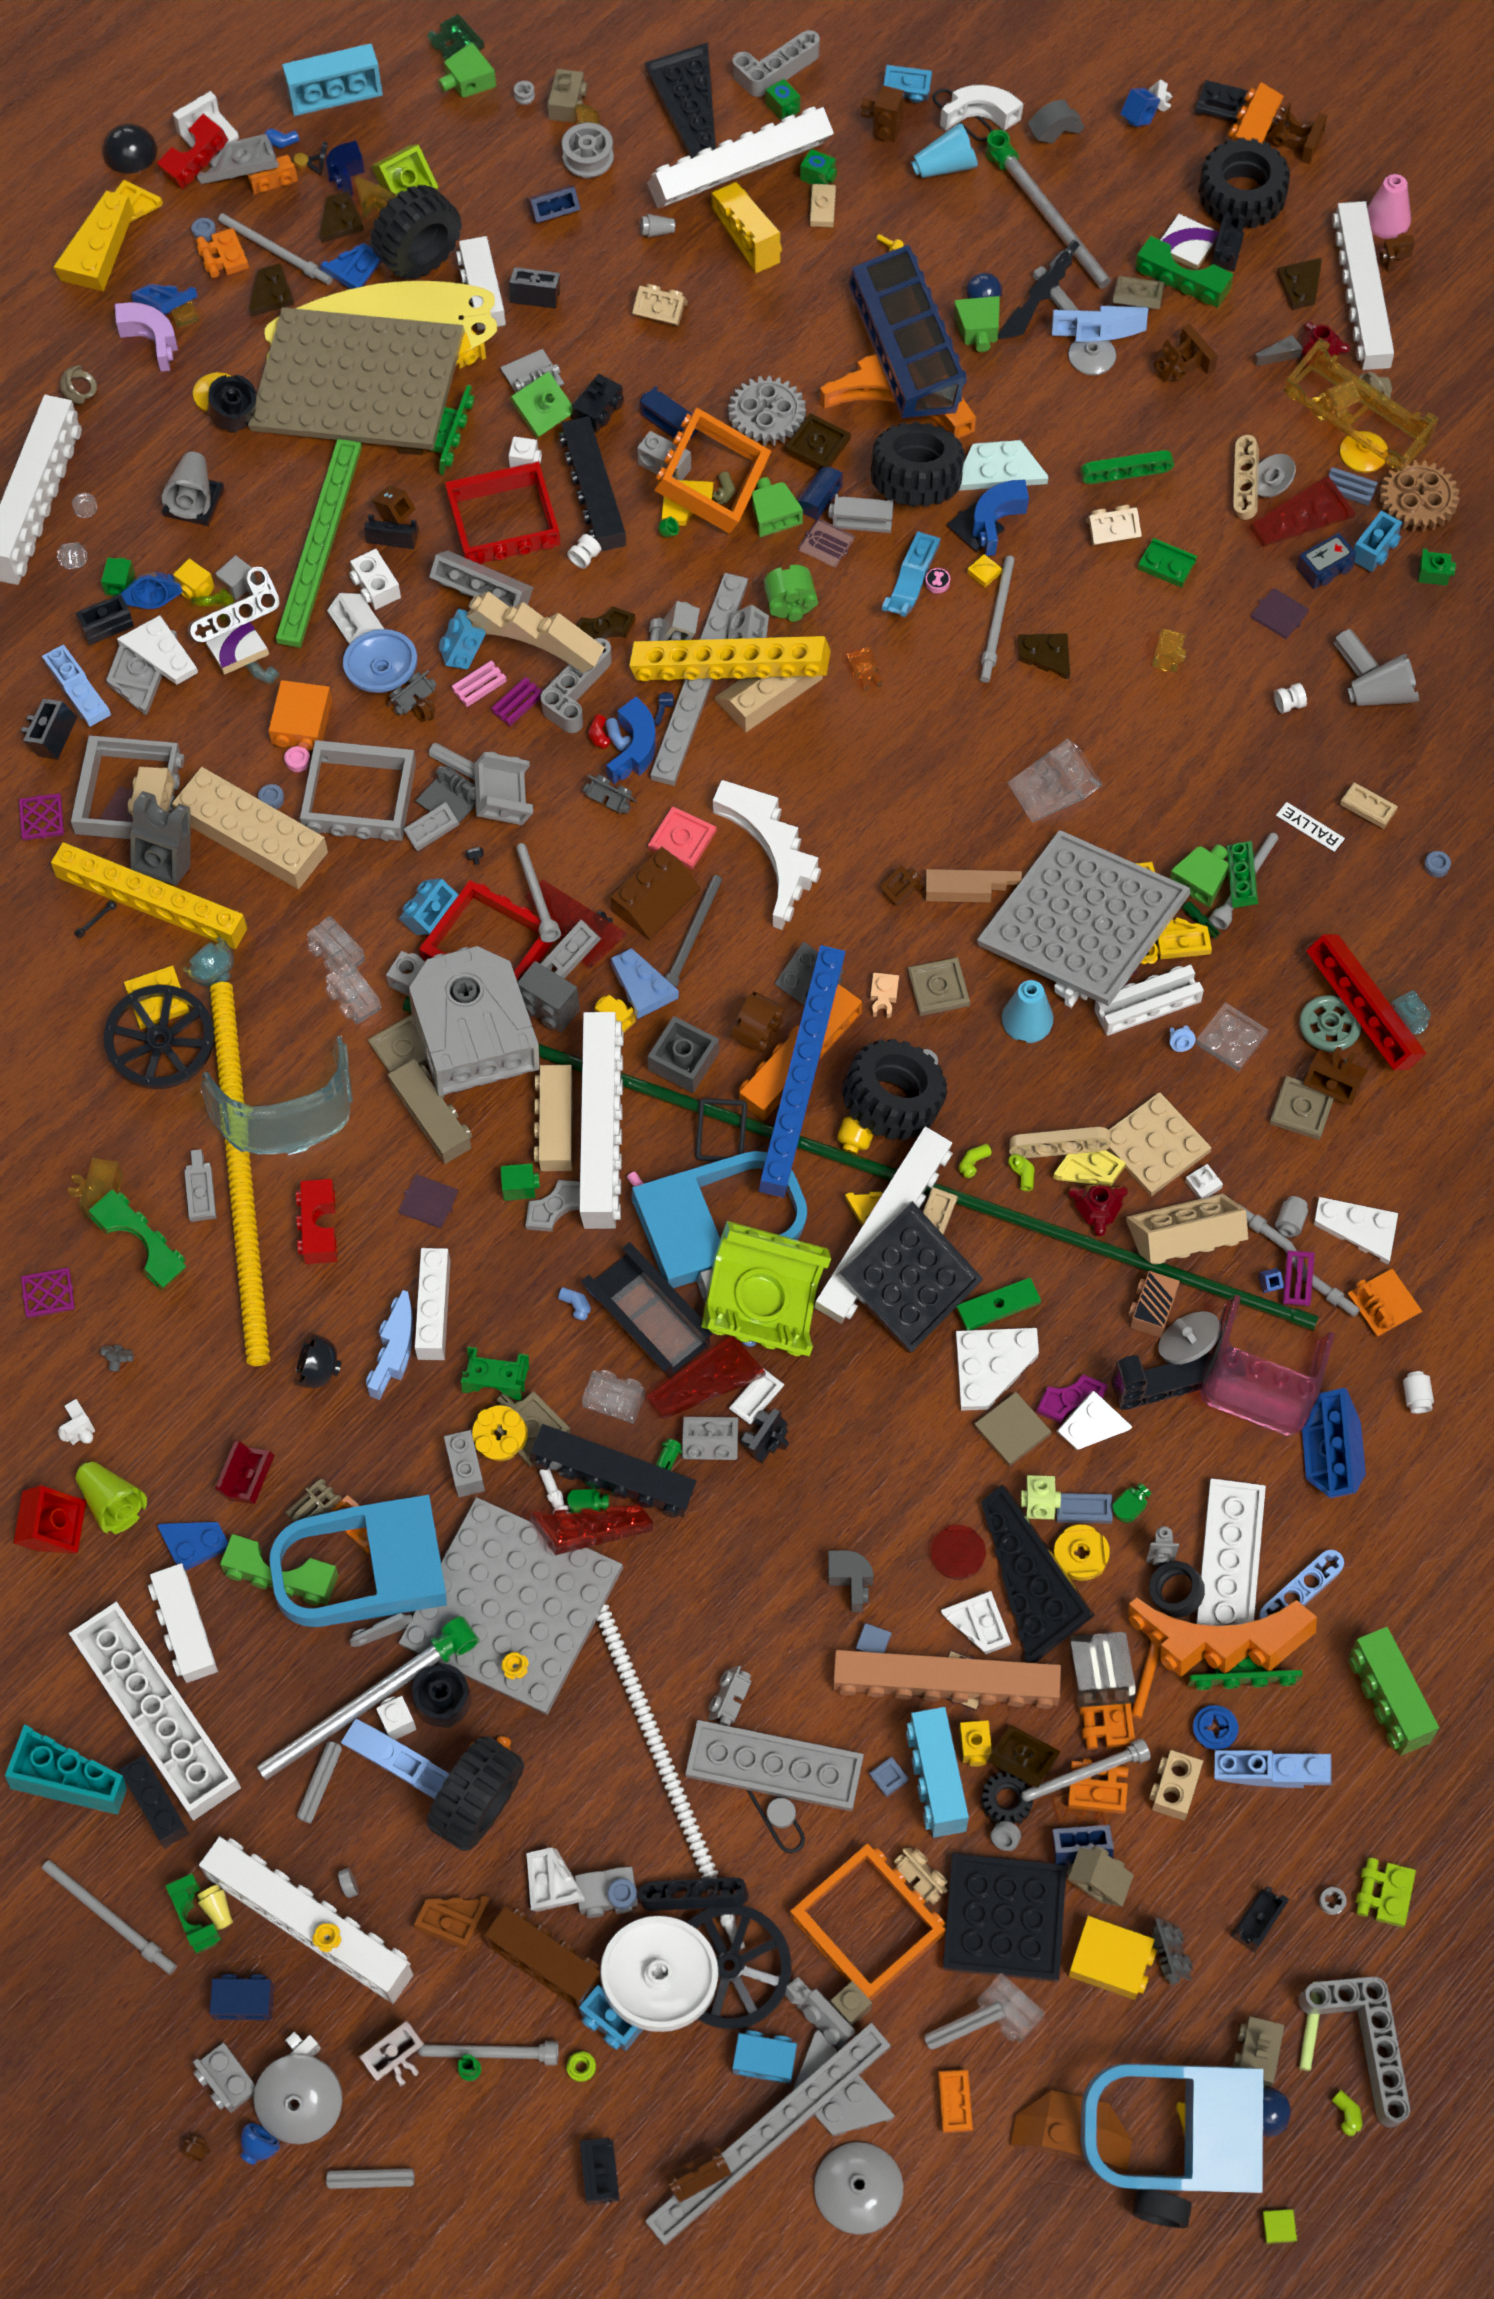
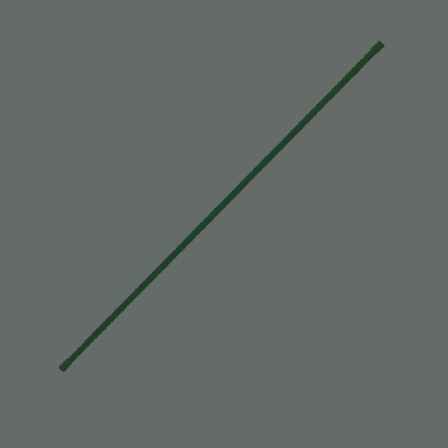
M407 996L402 1010L411 1013L410 997ZM539 1044L540 1058L560 1065H571L572 1069L583 1073L582 1058ZM621 1073L623 1087L696 1113L699 1112L700 1100ZM704 1104V1116L740 1128L741 1114L713 1104ZM746 1116L745 1130L770 1139L772 1138L774 1126ZM800 1135L798 1149L889 1181L893 1179L898 1169ZM937 1183L933 1185L936 1189L958 1196L957 1205L1133 1267L1180 1281L1179 1283L1230 1301L1233 1299V1302L1287 1320L1294 1325L1314 1331L1319 1316L1309 1312L1290 1308L1165 1263L1152 1264L1140 1254ZM927 1186L923 1193L930 1195L932 1188Z

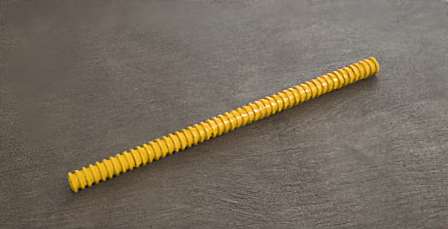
M217 982L210 986V997L213 1007L212 1018L214 1021L216 1056L218 1057L217 1069L220 1079V1099L222 1101V1114L224 1115L222 1120L224 1122V1136L226 1137L225 1150L227 1152L226 1158L228 1159L229 1188L231 1189L230 1202L232 1204L231 1210L233 1211L232 1218L234 1219L235 1248L237 1249L235 1253L237 1256L236 1262L239 1264L237 1270L239 1272L238 1278L240 1279L238 1284L241 1287L239 1293L241 1294L240 1301L242 1302L241 1309L243 1310L241 1314L244 1325L243 1332L245 1333L244 1340L246 1341L244 1344L246 1348L245 1354L248 1356L246 1358L247 1364L262 1366L270 1362L271 1359L268 1355L270 1349L267 1347L269 1345L267 1340L268 1333L266 1332L267 1325L265 1324L267 1319L265 1317L266 1310L264 1309L265 1302L263 1301L264 1294L262 1293L263 1280L261 1278V1264L259 1263L260 1250L258 1248V1234L256 1233L257 1226L255 1225L257 1220L254 1210L252 1174L250 1173V1152L248 1151V1137L246 1136L248 1131L246 1129V1115L244 1114L245 1101L243 1100L244 1094L242 1092L243 1081L240 1070L236 1014L234 1013V993L232 984Z

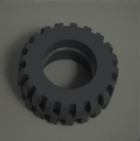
M1238 138L1237 141H1233V139L1225 141L1224 145L1219 144L1213 151L1209 152L1202 165L1198 192L1200 194V202L1207 214H1212V218L1218 223L1223 220L1224 214L1230 215V224L1237 226L1238 221L1242 219L1244 222L1243 229L1244 227H1249L1250 229L1257 228L1259 224L1263 226L1269 223L1270 219H1275L1285 206L1290 182L1288 163L1283 156L1280 157L1281 153L1276 148L1272 149L1270 144L1266 142L1260 143L1258 139L1251 138V140H1245V138ZM1236 177H1246L1255 180L1262 187L1253 190H1242L1233 187L1227 180Z
M426 185L411 186L406 191H400L394 199L391 198L387 202V206L380 210L378 219H375L373 223L374 229L371 230V246L374 254L395 275L405 279L420 278V275L426 276L430 274L431 270H436L443 260L446 261L449 253L456 247V241L460 238L459 230L462 227L459 212L438 190Z
M905 422L900 423L897 427L893 425L886 431H883L874 441L870 474L872 483L880 494H884L885 498L890 501L893 499L901 505L905 503L912 507H916V505L928 507L930 504H941L944 500H949L960 489L965 456L964 448L952 432H946L943 427H935L931 423L919 424V422H912V424H906Z
M884 1039L874 1041L873 1044H867L861 1051H858L844 1078L842 1096L846 1109H850V1116L854 1120L857 1119L863 1129L868 1128L872 1131L871 1134L876 1136L883 1135L885 1139L894 1140V1138H898L899 1140H907L909 1137H918L924 1127L930 1129L946 1099L947 1082L945 1076H942L943 1071L940 1065L934 1063L935 1059L930 1054L926 1055L923 1052L924 1049L919 1046L915 1048L910 1045V1042L902 1041L900 1043L897 1042V1039H888L887 1042ZM878 1081L898 1085L911 1098L898 1097L889 1093Z
M491 1737L478 1738L469 1747L467 1752L462 1755L436 1795L435 1801L427 1815L426 1823L429 1830L461 1851H468L475 1847L495 1823V1820L512 1796L524 1769L522 1758Z

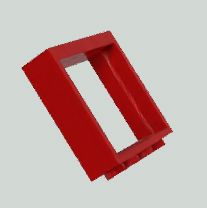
M539 461L445 482L447 498L464 558L481 565L484 562L504 560L507 557L520 554L526 555L533 551L551 549L561 545L558 525ZM536 485L549 530L469 547L457 502Z
M469 880L419 948L420 957L426 962L427 959H431L438 954L446 955L445 952L437 949V946L473 898L538 934L541 920L533 915L528 908L524 906L519 907L513 904L508 897L491 892L486 885L482 883L477 884ZM539 936L514 971L517 982L534 961L540 963L555 941L544 942Z

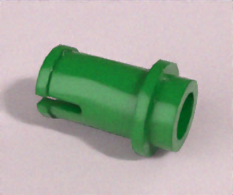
M667 1439L666 1442L662 1443L663 1449L656 1466L671 1471L677 1456L682 1454V1445L675 1440Z
M463 2055V2060L458 2062L459 2075L465 2081H474L481 2074V2064L474 2056ZM473 2065V2070H465L466 2066Z

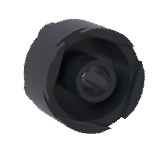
M223 375L215 379L209 388L207 413L213 423L231 433H235L248 426L256 409V391L253 384L240 375Z
M445 1663L432 1667L429 1666L423 1669L414 1680L412 1686L413 1701L419 1716L426 1723L435 1727L451 1728L468 1713L471 1704V1694L467 1680L458 1668ZM446 1692L447 1696L445 1698L437 1699V1694L443 1695Z

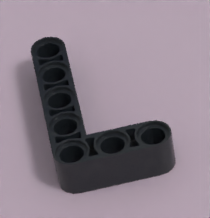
M1235 1347L1219 1350L1204 1385L1203 1381L1211 1353L1204 1354L1200 1358L1185 1364L1170 1363L1148 1370H1143L1139 1356L1131 1355L1124 1357L1116 1362L1111 1382L1119 1408L1121 1410H1128L1236 1381L1246 1374L1238 1350Z

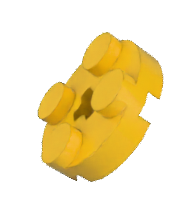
M493 1406L482 1410L478 1414L472 1431L473 1442L476 1449L487 1458L494 1461H507L515 1457L513 1455L517 1454L526 1445L528 1438L527 1424L521 1415L512 1408ZM502 1426V1429L507 1431V1434L503 1435L501 1440H497L494 1431Z
M1071 1526L1055 1542L1054 1556L1069 1578L1073 1580L1087 1581L1100 1576L1109 1560L1110 1549L1106 1538L1103 1535L1101 1536L1091 1526ZM1078 1547H1083L1084 1551H1089V1555H1086L1085 1559L1075 1556L1074 1552L1078 1551Z

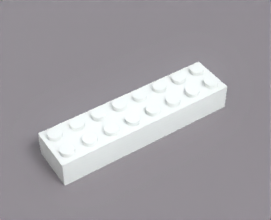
M815 107L804 110L803 114L797 118L794 115L782 119V122L774 126V123L762 127L761 131L753 134V131L741 135L740 139L735 142L730 139L719 144V147L713 151L711 148H707L698 152V155L693 159L687 156L678 160L677 164L672 167L666 164L657 168V172L651 174L652 178L647 182L657 209L823 144L834 134L824 107L817 110Z
M44 395L0 503V581L18 585L21 577L25 576L28 559L33 556L35 551L36 539L42 534L44 519L50 514L51 501L58 494L59 481L65 476L67 461L72 458L75 441L81 436V426L78 423L77 411L74 410L72 400Z
M584 1012L580 1215L584 1229L616 1228V1220H621V1204H619L621 1179H619V1170L622 1169V1155L620 1154L619 1145H622L620 1120L623 1117V1109L620 1095H623V1080H621L623 1055H621V1046H624V1033L622 1031V1023L617 1021L615 1012Z
M117 1602L69 1633L193 1821L241 1789L237 1779Z
M221 1837L217 1839L199 1864V1867L209 1881L219 1885L221 1889L390 2003H395L413 1977L410 1969L411 1964L407 1961L408 1957L395 1948L389 1951L383 1945L384 1941L371 1932L368 1936L359 1929L361 1926L347 1916L344 1920L340 1918L336 1913L337 1910L329 1903L322 1901L319 1904L312 1897L313 1893L301 1885L297 1888L289 1882L290 1878L276 1869L273 1873L266 1866L267 1863L259 1856L252 1854L249 1857L243 1851V1847L235 1840L229 1838L228 1841H225ZM323 1923L335 1924L340 1929L341 1943L330 1952L320 1951L319 1947L313 1943V1934H315L316 1928ZM326 1935L325 1940H329L330 1936Z

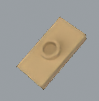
M813 184L810 226L834 227L836 185Z
M1355 782L1340 803L1341 806L1383 829L1391 820L1398 807Z
M932 1187L923 1213L944 1235L958 1196Z

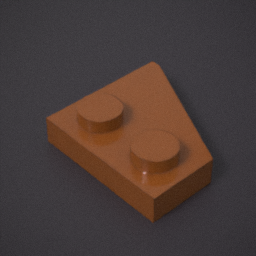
M483 1896L479 1900H463V1898H451L449 1900L426 1899L414 1923V1929L467 1951L490 1903V1898Z

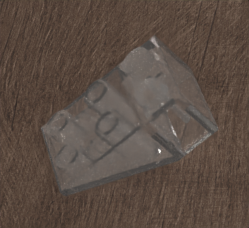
M1066 739L1008 782L1031 822H1035L1083 800L1102 786L1101 781L1080 748L1070 739Z

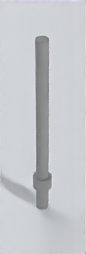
M224 213L219 216L218 221L229 228H234V231L304 271L305 275L317 278L327 285L331 284L333 277L321 271L320 267L311 261L306 262Z
M1012 556L1005 557L987 648L982 655L981 664L983 667L980 680L985 683L990 681L992 668L995 667L997 661L996 648L1015 561Z
M48 1860L45 1862L42 1869L138 1948L142 1952L141 1956L150 1963H156L169 1975L174 1972L177 1965L161 1953L162 1949L154 1942L149 1943L52 1861Z

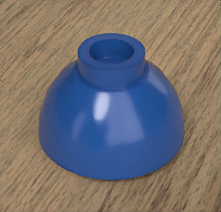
M247 2124L241 2134V2147L243 2150L241 2157L249 2164L255 2165L258 2160H266L272 2157L280 2149L279 2141L267 2132L264 2127L257 2124Z

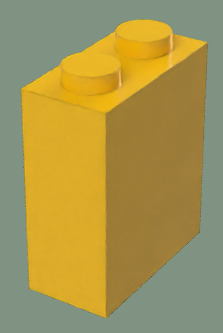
M1088 1916L1068 1977L1135 2000L1138 1992L1143 1994L1149 1977L1144 1976L1146 1965H1153L1157 1949L1152 1948L1154 1939Z

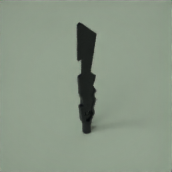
M1072 240L1068 247L1062 250L1049 264L1050 269L1039 278L1029 291L1031 297L1022 309L1019 306L999 332L998 339L1002 340L1024 335L1040 300L1050 298L1052 288L1059 286V281L1065 277L1066 269L1072 265V256L1080 246L1076 240Z

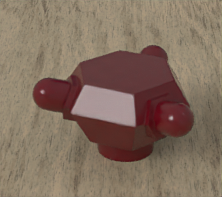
M1312 322L1304 324L1305 333L1302 334L1301 340L1303 348L1301 365L1303 367H1309L1312 362L1320 363L1334 358L1340 353L1346 354L1350 351V345L1342 342L1329 326H1317Z
M1085 1185L1084 1188L1071 1187L1068 1190L1069 1197L1075 1199L1076 1203L1074 1205L1087 1224L1094 1226V1232L1097 1236L1105 1235L1106 1226L1113 1223L1123 1205V1198L1128 1194L1125 1186Z

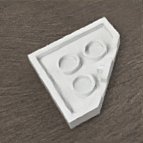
M1037 1328L956 1331L961 1411L988 1410L995 1403V1400L1020 1377L1028 1365L1038 1358Z

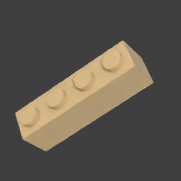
M540 1065V1075H535V1090L540 1091V1099H535V1114H540L539 1122H535V1138H539V1146H534V1160L539 1162L541 1171H572V1066Z

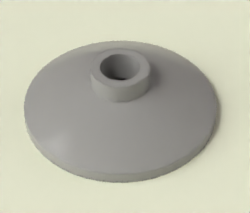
M1075 340L1069 349L1071 365L1077 371L1086 375L1103 374L1112 368L1116 360L1115 348L1108 340L1076 342Z
M1275 454L1267 457L1259 464V496L1273 497L1288 488L1296 473V466L1291 457L1285 454Z

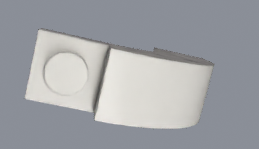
M986 85L964 87L953 92L951 103L946 104L942 108L940 126L948 130L965 118L981 116L992 120L1005 131L1021 120L1023 103L1009 92L1000 88Z

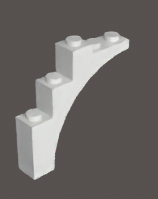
M721 780L713 799V813L729 819L745 829L760 843L770 858L778 883V899L773 912V927L783 930L786 921L790 922L792 919L794 901H799L803 889L810 891L812 883H817L819 880L821 868H818V857L798 851L801 844V838H798V827L779 822L781 809L779 808V799L777 797Z

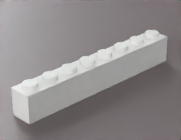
M1366 202L1338 203L1337 211L1332 215L1333 228H1337L1336 246H1340L1341 250L1339 252V263L1344 266L1342 280L1343 284H1347L1348 288L1346 289V302L1351 305L1349 318L1350 322H1354L1353 340L1358 343L1356 357L1358 361H1361L1362 370L1391 368L1394 350Z
M924 1127L816 1300L814 1308L840 1324L843 1323L845 1318H852L858 1308V1305L854 1304L857 1296L837 1274L908 1202L913 1201L920 1208L926 1198L923 1195L924 1190L927 1186L933 1187L939 1177V1174L936 1173L940 1165L946 1166L953 1154L949 1151L952 1145L951 1141Z

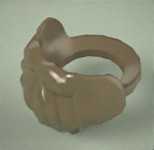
M81 365L68 368L61 376L60 391L66 399L72 400L74 403L82 404L85 399H89L96 392L97 384L95 379L89 373L82 371ZM79 377L86 379L90 384L89 393L80 394L72 385L71 379Z
M1367 372L1359 376L1357 386L1372 403L1379 405L1391 399L1392 388L1388 377H1378L1373 372Z

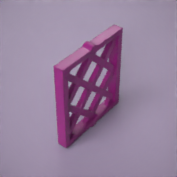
M61 794L38 795L37 797L19 799L22 840L45 839L46 837L64 835ZM54 799L50 806L43 802L44 800ZM29 802H37L32 808L26 804ZM57 803H58V811H56L55 809H53V807H54ZM40 805L47 808L42 814L35 811ZM24 808H26L27 810H29V812H28L25 816H24ZM49 811L56 814L51 821L45 817ZM32 813L38 816L34 823L27 819ZM58 818L60 827L54 823ZM41 820L48 823L43 829L36 826ZM25 823H27L28 825H30V827H29L26 831H25ZM51 826L57 829L54 832H46ZM33 828L40 832L39 834L29 835Z
M69 1268L21 1276L22 1297L27 1318L75 1310L74 1289L71 1283ZM59 1275V1277L56 1280L50 1277ZM64 1276H67L68 1279L67 1286L59 1283ZM41 1278L38 1283L32 1281L33 1279ZM46 1279L53 1283L48 1290L41 1286ZM27 1283L35 1286L30 1293L26 1292ZM56 1286L63 1289L58 1297L51 1293ZM38 1289L45 1293L40 1300L33 1297ZM67 1292L70 1294L69 1303L62 1300ZM48 1296L55 1299L50 1307L43 1303ZM30 1299L37 1303L32 1310H29L28 1307ZM58 1303L64 1305L62 1307L55 1308ZM40 1306L46 1309L37 1311Z

